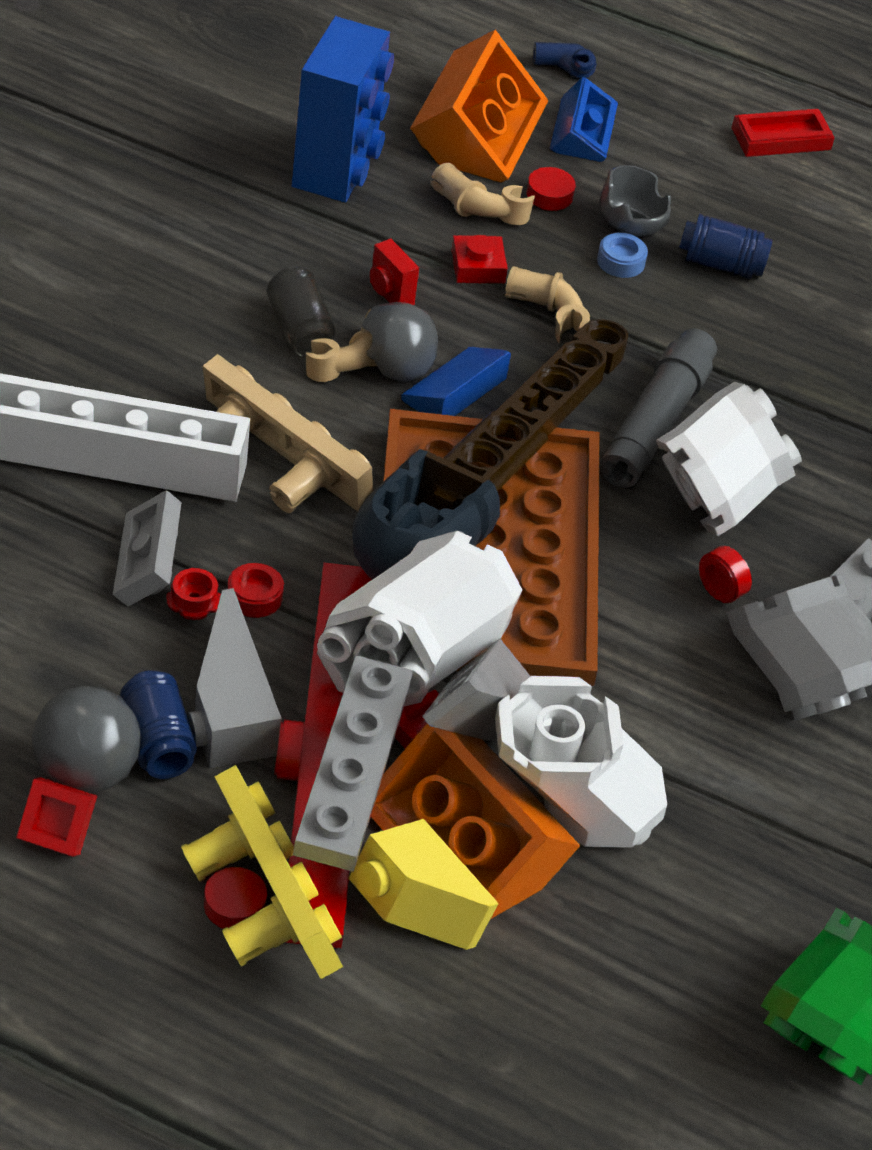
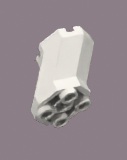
M733 382L715 393L675 429L656 439L658 448L668 452L662 456V459L684 500L692 511L702 505L709 516L700 522L708 532L716 536L737 525L777 486L794 477L793 466L802 462L801 455L790 437L786 434L780 436L771 419L777 415L775 408L761 388L753 392L748 385Z
M459 531L422 540L417 543L411 554L339 602L330 614L325 630L317 644V654L338 691L344 692L355 656L358 655L414 670L404 706L420 703L431 687L501 639L510 623L513 609L522 592V588L503 552L488 544L484 550H481L469 544L472 537Z
M529 677L520 685L518 694L512 699L507 695L498 703L495 722L499 757L544 797L545 808L584 847L632 848L634 845L644 843L650 837L651 830L663 820L667 808L662 767L621 728L619 706L606 696L604 703L597 700L590 694L592 686L580 677Z

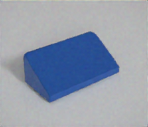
M582 77L561 99L550 150L562 155L598 162L604 161L608 152L618 105L617 101L590 80Z
M468 347L404 392L401 400L418 412L455 416L507 379L511 353L502 349Z

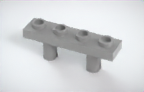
M358 655L355 656L295 839L293 856L354 872L414 670Z

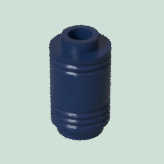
M699 214L696 223L687 220L679 249L687 251L685 261L697 262L699 265L751 279L752 275L762 277L773 240L765 238V232Z
M152 670L140 672L133 676L120 691L121 698L133 711L139 723L140 749L137 758L138 763L143 770L147 771L154 778L169 779L177 777L192 766L197 751L177 681L172 675L165 672Z

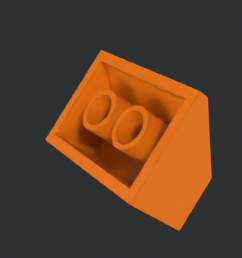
M495 29L453 51L410 129L415 134L419 144L430 153L437 164L451 163L459 171L502 183L509 179L549 100Z
M428 723L383 774L371 813V817L382 830L424 819L499 903L491 919L541 891L580 847L579 843L482 739L431 727Z

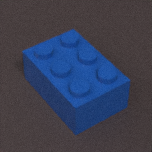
M335 16L301 71L292 187L346 203L354 187L363 186L368 174L370 159L379 158L385 141V132L379 130L380 121L385 117L390 99V94L384 92V83L388 81L394 64V53L388 52L389 31Z

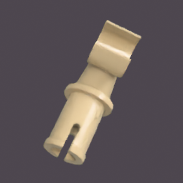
M451 163L441 164L431 176L435 179L430 181L431 187L454 204L455 211L463 217L470 215L491 218L499 217L505 223L512 225H524L530 219L535 196L520 198L522 186H506L503 188L501 195L487 191L484 184L468 179Z
M515 266L511 268L507 279L505 297L548 306V311L554 312L555 309L558 310L556 313L555 337L558 343H560L564 331L569 330L571 327L579 331L590 321L588 310L583 307L576 291L563 279L562 273L556 272L555 276Z
M361 327V330L351 337L349 345L340 347L334 340L327 338L311 340L312 353L306 352L307 376L317 382H328L336 379L344 371L361 369L366 366H377L375 360L367 356V350L372 345L371 333Z

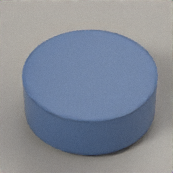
M609 234L600 242L597 262L602 270L612 276L621 278L634 277L644 270L648 249L641 239L632 234Z

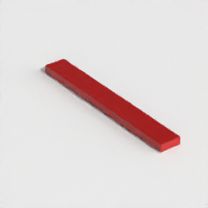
M323 562L291 837L293 846L343 695L336 688L317 654V644L336 605L372 580L360 566ZM291 856L288 862L290 867L302 861L319 893L318 896L309 900L310 905L315 909L325 904L342 936L341 939L332 943L333 948L342 949L350 871ZM292 939L286 941V943H294Z

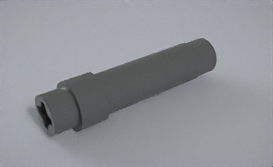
M696 328L687 329L682 332L678 340L671 342L654 367L653 377L610 442L608 450L599 463L601 474L611 484L621 488H629L638 482L642 473L648 468L660 449L656 439L671 431L690 398L696 396L712 371V360L717 354L716 342L707 332Z

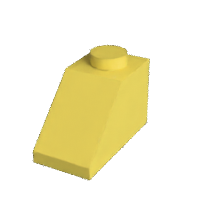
M424 819L370 834L357 859L354 872L351 871L348 878L384 921L466 950L476 947L499 904Z

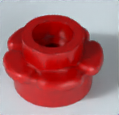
M189 568L179 572L174 577L171 584V592L167 593L166 600L173 612H179L181 616L189 620H200L206 618L210 612L215 613L217 611L221 593L218 592V581L212 573L200 568Z

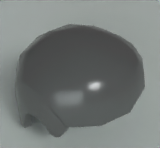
M619 165L608 172L600 194L599 208L604 219L620 233H628L636 237H648L663 229L670 219L671 195H666L664 198L660 196L657 175L640 167Z
M405 302L373 306L362 324V328L368 330L372 335V345L367 350V356L375 360L382 375L394 381L408 382L422 378L431 369L437 356L438 335L433 319L424 309Z

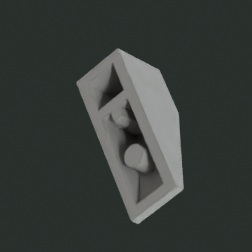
M234 588L222 590L196 686L195 711L187 713L196 746H202L209 769L277 756L282 718Z
M499 639L454 674L422 717L431 727L491 741L497 736L495 717L498 703L507 695L512 699L519 693L520 685L531 676L503 641Z

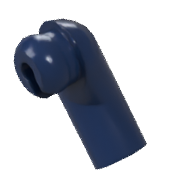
M535 42L533 46L534 65L557 66L576 79L588 78L596 70L595 55L592 51L585 49L579 44Z

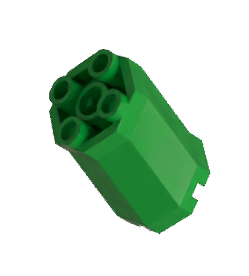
M836 908L824 929L773 984L761 1004V1007L769 1013L763 1023L806 1052L812 1042L823 1047L818 1058L860 1086L867 1075L872 1077V925L855 916L851 919L845 911Z

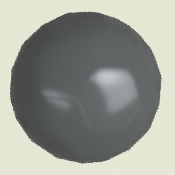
M80 686L63 690L45 704L35 722L32 734L33 755L43 773L51 781L88 793L107 790L127 777L138 758L140 749L139 723L135 714L121 696L102 687Z

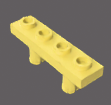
M236 765L214 776L233 813L228 815L230 821L215 828L212 832L190 844L181 846L186 859L201 882L208 875L247 855L251 859L256 857L275 893V896L271 897L272 904L234 926L222 930L240 966L246 965L251 959L292 939L294 943L300 941L320 979L343 968L332 946V943L341 939L342 936L325 904L315 909L310 905L309 900L318 896L319 893L302 861L290 867L287 859L293 856L294 846L280 820L270 826L267 824L265 819L275 814V811L259 781L247 786Z

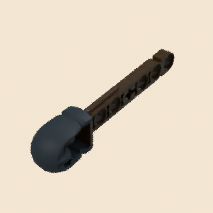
M596 319L589 321L573 336L571 342L565 343L496 411H491L446 456L441 458L421 449L412 454L398 470L392 473L365 499L354 520L352 533L354 555L367 576L373 580L411 554L417 543L422 540L459 531L472 537L469 544L473 546L483 541L494 529L500 516L498 491L548 441V436L602 382L604 373L610 374L622 362L629 337L628 331L622 325L611 320ZM597 341H603L609 344H603ZM573 364H580V365L587 366V367H589V368L579 367V366H576V365H573ZM547 387L562 389L566 392L555 391ZM497 436L509 437L516 441H504L498 439ZM469 462H481L488 464L491 467H478L470 464Z

